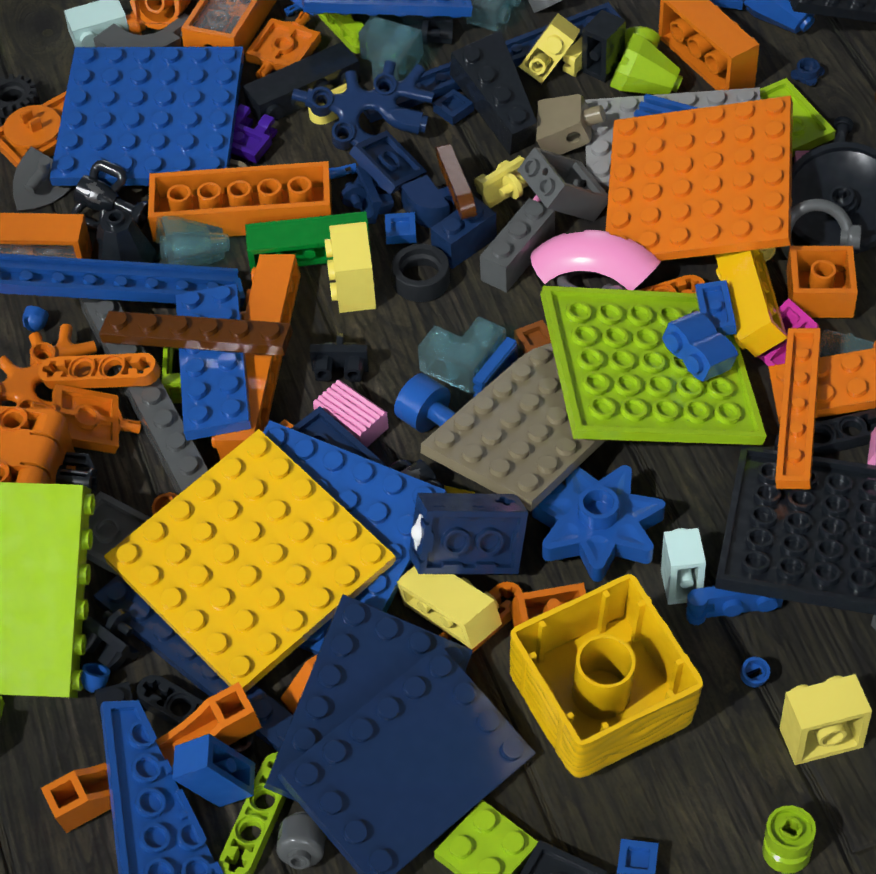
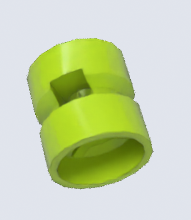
M793 805L777 808L769 815L762 851L765 861L775 871L784 874L796 873L803 870L809 863L816 835V825L812 816L803 808Z

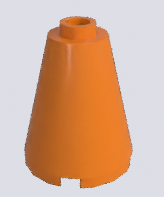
M130 0V4L135 16L140 17L145 22V26L160 30L178 19L192 0Z

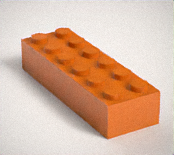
M329 161L149 173L148 220L153 242L246 236L245 224L332 215V186Z

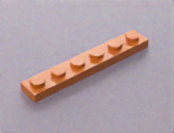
M788 328L775 478L776 489H811L821 328Z

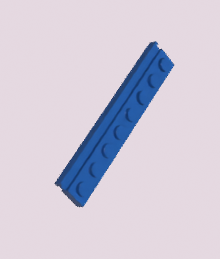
M0 253L1 294L176 304V294L237 283L241 307H243L245 301L241 279L238 278V268Z

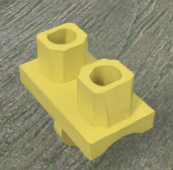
M519 156L512 161L505 160L498 164L494 172L489 175L481 174L475 178L474 182L477 192L482 195L484 204L490 209L509 197L517 199L523 195V188L527 187L528 183L517 169L525 158Z

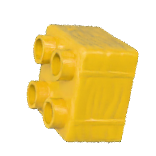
M632 574L614 579L574 600L515 626L510 632V675L564 766L576 778L589 776L634 752L686 728L693 720L703 688L702 678L688 655L683 652L668 625L652 604V600L645 593L638 579Z

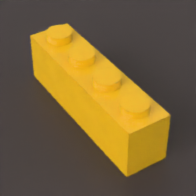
M758 249L715 254L718 265L716 274L720 281L727 280L736 322L737 334H733V337L741 349L746 348L754 357H757L786 340V330L763 253Z

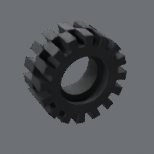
M9 74L8 79H5L4 76L0 77V125H3L14 111L25 106L40 105L34 81L31 82L29 77L24 79V76L20 74L17 78L14 77V74ZM18 98V100L7 102L8 100Z

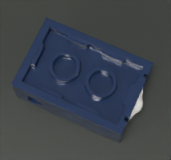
M417 493L413 527L411 529L410 559L418 574H518L528 510L519 497L514 494Z

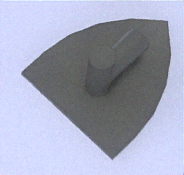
M32 146L22 157L13 179V198L17 212L37 210L49 206L63 198L74 187L52 186L50 173L53 159Z

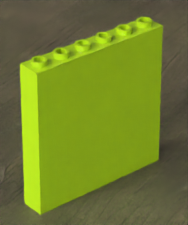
M0 482V695L78 698V691L83 689L80 679L83 670H80V655H84L86 652V635L82 634L83 620H87L89 603L87 599H84L85 585H89L91 579L90 564H86L87 550H91L93 545V531L89 529V515H93L95 511V496L91 494V489L84 485Z

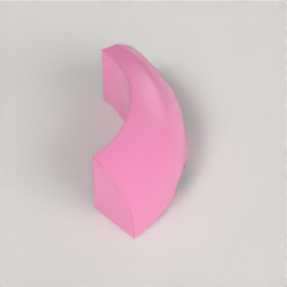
M584 230L583 232L560 234L539 245L532 251L530 256L532 266L544 284L564 273L591 271L616 280L627 290H634L661 262L650 251L629 238L625 240L611 235L607 231Z

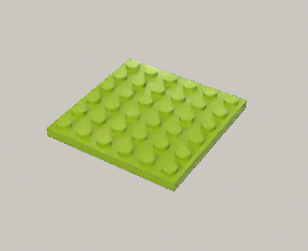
M543 286L540 296L573 439L763 445L767 437L740 347L736 343L733 334L725 335L738 352L731 370L704 382L695 378L687 370L683 360L673 355L665 346L662 336L668 323L692 312L699 311L696 293Z

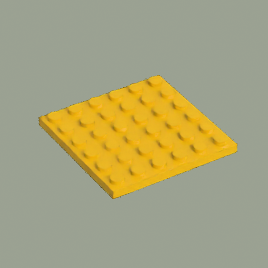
M260 429L104 555L106 562L229 687L239 682L245 693L333 617L343 594L354 599L396 561V556Z

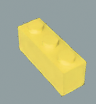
M414 566L397 581L399 593L406 607L470 649L476 647L502 625L498 612L499 604L494 596L488 592H481L464 577L459 578L454 574H418Z

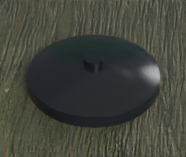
M854 142L830 143L809 151L792 166L791 208L800 202L810 199H824L840 206L848 214L853 225H861L860 250H853L854 254L867 251L876 246V149ZM812 211L802 215L795 222L792 235L804 246H839L841 228L836 219L828 213Z

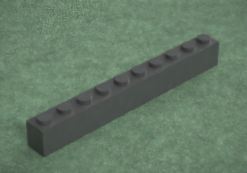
M78 298L81 310L104 354L146 353L142 345L102 343L99 332L108 311L124 312L118 300ZM116 365L111 367L115 375L120 372L122 366ZM159 378L148 386L122 387L138 420L141 421V425L177 495H179L208 471L207 466L193 440H186L183 422Z

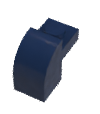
M428 175L401 185L402 207L407 213L415 212V222L420 226L431 228L457 210L448 187L446 186L438 190Z

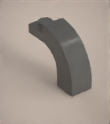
M184 13L164 29L147 35L132 34L116 24H112L94 37L95 47H183L181 27L189 15Z

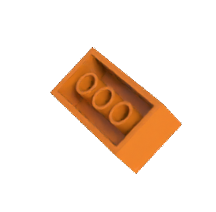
M660 0L658 34L660 35V40L715 90L755 87L759 43L754 37L747 34L737 22L731 20L722 12L719 6L714 5L710 0Z

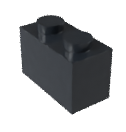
M601 10L583 28L582 72L605 83L615 73L625 50L626 20Z

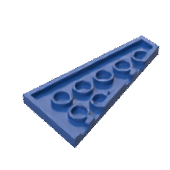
M139 700L102 702L100 711L118 874H224L218 861H214L206 844L207 838L183 789H179L176 781L172 779L173 769L168 759L165 760L156 742L157 736Z

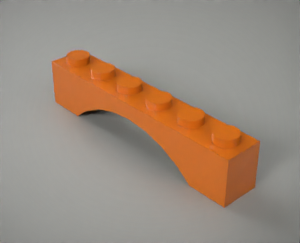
M237 682L206 699L196 711L168 733L156 739V742L164 759H168L171 767H173L176 745L211 734L229 746L262 728L244 690L240 683ZM106 763L73 770L41 787L55 819L66 833L111 809Z

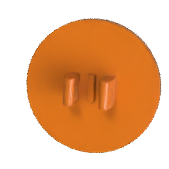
M43 105L25 106L9 115L4 123L3 130L7 141L13 146L22 149H29L31 146L33 148H40L58 137L61 118L50 107Z

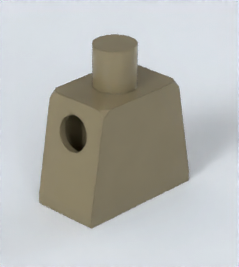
M580 94L539 100L536 141L540 148L561 155L588 144L591 141L592 125L606 121L603 106L597 105L589 108L585 99Z

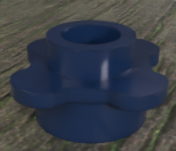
M802 58L797 62L796 70H792L790 76L792 79L799 80L803 84L813 86L817 83V78L824 75L825 70L817 60Z

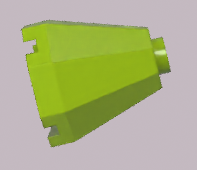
M633 32L623 52L621 61L616 68L610 87L625 92L655 95L670 94L671 91L677 92L683 76L679 75L680 68L651 42Z

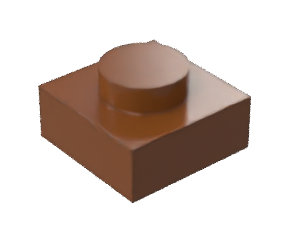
M543 320L514 330V339L524 354L534 348L551 343L548 327Z

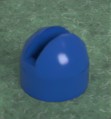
M27 306L22 316V323L28 331H40L47 324L49 313L37 306Z
M760 657L746 659L740 669L741 680L745 685L752 688L762 686L770 676L768 663ZM758 670H761L762 672L761 675L756 676L752 679L748 677V675H751Z
M99 663L84 664L80 677L83 688L90 693H94L97 689L105 688L110 676L109 668Z

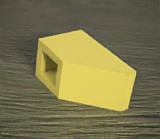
M557 13L519 67L542 84L573 44L580 29Z

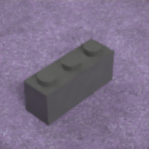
M529 198L480 255L481 281L507 293L531 264L530 256L532 251L555 235V211L547 209L544 204Z

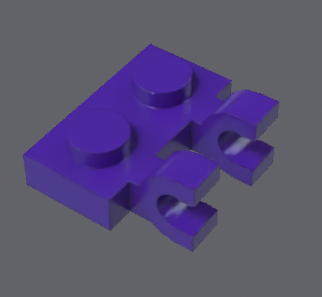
M240 104L237 108L231 153L257 163L272 145L271 139L277 134V129L271 127L275 120L274 117L264 114L259 120L258 125L252 129L250 127L253 125V119L247 117L251 109Z

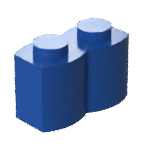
M699 311L669 322L662 336L666 348L673 355L682 359L687 370L702 382L731 370L738 356V352L732 342L723 334L718 333L711 320Z

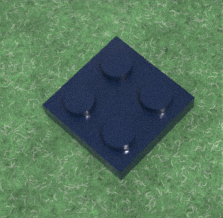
M387 130L355 144L349 152L357 161V164L366 170L377 181L379 187L389 195L401 190V185L423 177L427 172Z

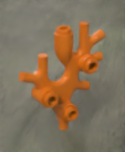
M62 324L60 326L59 338L54 346L44 342L40 332L31 333L29 335L32 345L30 349V367H18L7 356L0 357V368L7 375V378L0 382V406H2V401L15 402L16 406L21 408H30L32 401L51 405L52 401L42 400L35 393L36 387L43 383L38 375L40 364L50 357L81 356L96 353L97 349L94 340L79 344L72 343L73 327L70 324ZM87 366L80 369L77 377L88 375L91 367Z

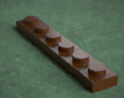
M108 311L99 336L102 343L285 356L293 331L291 323Z

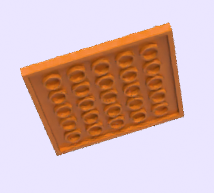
M791 95L614 120L606 231L625 240L629 238L650 251L660 261L791 246L793 102Z

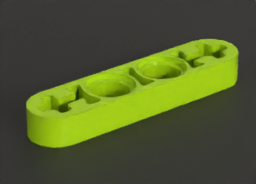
M278 752L271 753L262 762L254 780V796L246 798L220 855L219 865L224 874H254L287 798L264 788ZM261 795H271L275 799L274 804L267 809L256 807L255 801ZM256 826L261 830V834L257 839L252 841L242 839L241 832L246 827ZM239 849L244 851L242 855L244 868L237 867L235 872L230 869L229 863H237L240 857Z

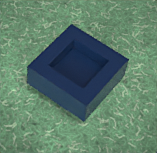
M452 89L433 102V111L451 125H454L474 111V103L457 90Z

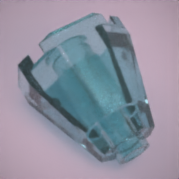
M176 216L157 217L155 237L156 244H160V252H157V260L160 264L207 266L224 259L225 252L230 250L229 236L224 234L220 227Z

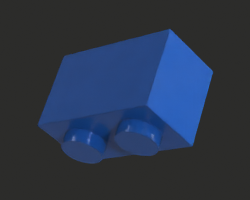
M207 734L175 746L172 767V779L217 807L254 796L255 763L211 734Z

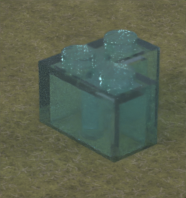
M370 16L359 32L361 58L372 62L373 82L375 77L383 72L385 61L389 60L396 63L394 77L396 80L401 81L408 76L423 57L422 30L376 16Z
M478 316L466 333L460 337L434 325L418 346L419 369L432 377L474 395L473 386L475 384L473 383V378L506 339V328Z

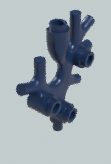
M387 60L384 63L383 72L374 79L373 90H363L358 83L356 71L352 70L345 73L347 83L345 92L333 94L330 89L323 86L314 89L309 88L308 91L294 88L292 100L304 102L305 107H309L312 113L319 117L327 116L331 111L337 114L339 121L335 122L332 126V143L337 149L347 150L355 144L375 136L365 132L359 124L360 115L367 110L377 111L389 125L398 130L417 135L419 132L425 133L429 116L423 115L422 111L400 107L397 105L396 100L400 97H405L432 104L434 92L419 89L416 86L426 71L421 65L416 64L406 78L398 81L394 77L396 63ZM318 103H325V105L320 106ZM340 136H346V137H348V138H346V139H341V138H339V137H340Z

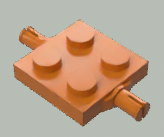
M301 11L295 21L292 22L271 18L245 52L246 61L261 66L255 74L258 79L270 74L273 70H280L309 57L321 42V33L305 27L306 23L310 20V15L307 12Z
M55 384L52 391L51 405L32 401L30 409L40 410L52 409L63 414L67 419L73 447L115 454L119 447L120 431L139 434L141 429L140 420L122 417L119 410V397L115 394Z

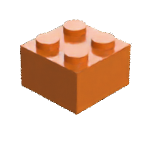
M790 246L786 270L788 298L810 318H854L858 290L853 246Z

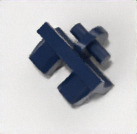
M357 166V179L353 183L348 182L345 184L340 198L345 206L354 207L355 209L360 208L361 212L366 211L368 224H375L378 214L391 213L394 200L389 194H381L383 189L379 187L377 181L366 170Z

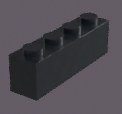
M340 42L244 85L245 104L247 107H250L251 114L258 122L264 114L274 117V120L277 121L305 108L304 102L292 100L294 88L308 91L309 88L314 89L323 86L332 90L345 84V73L352 70L356 71L358 83H360L359 60L343 42Z

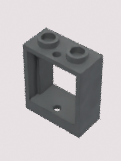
M534 147L517 169L547 209L594 222L608 204V194L581 161Z

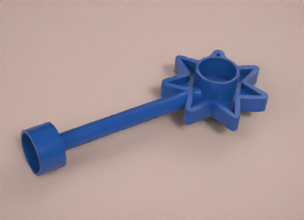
M419 373L408 380L399 392L394 405L395 415L421 433L429 431L436 424L438 426L443 425L455 414L454 411L448 408L451 397L450 390L425 373ZM628 465L620 466L599 481L578 466L566 478V485L560 483L532 510V516L551 528L542 542V557L545 561H555L580 556L590 578L595 582H600L604 579L615 556L649 564L653 560L654 544L645 530L664 519L665 502L659 498L631 494L632 469Z

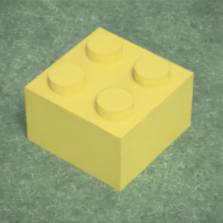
M366 222L329 226L331 239L324 240L327 258L333 257L332 260H327L329 281L336 280V282L330 283L332 301H338L339 313L376 309Z
M856 674L845 677L833 676L825 682L811 686L805 684L798 685L786 692L779 729L794 765L863 748L872 709Z

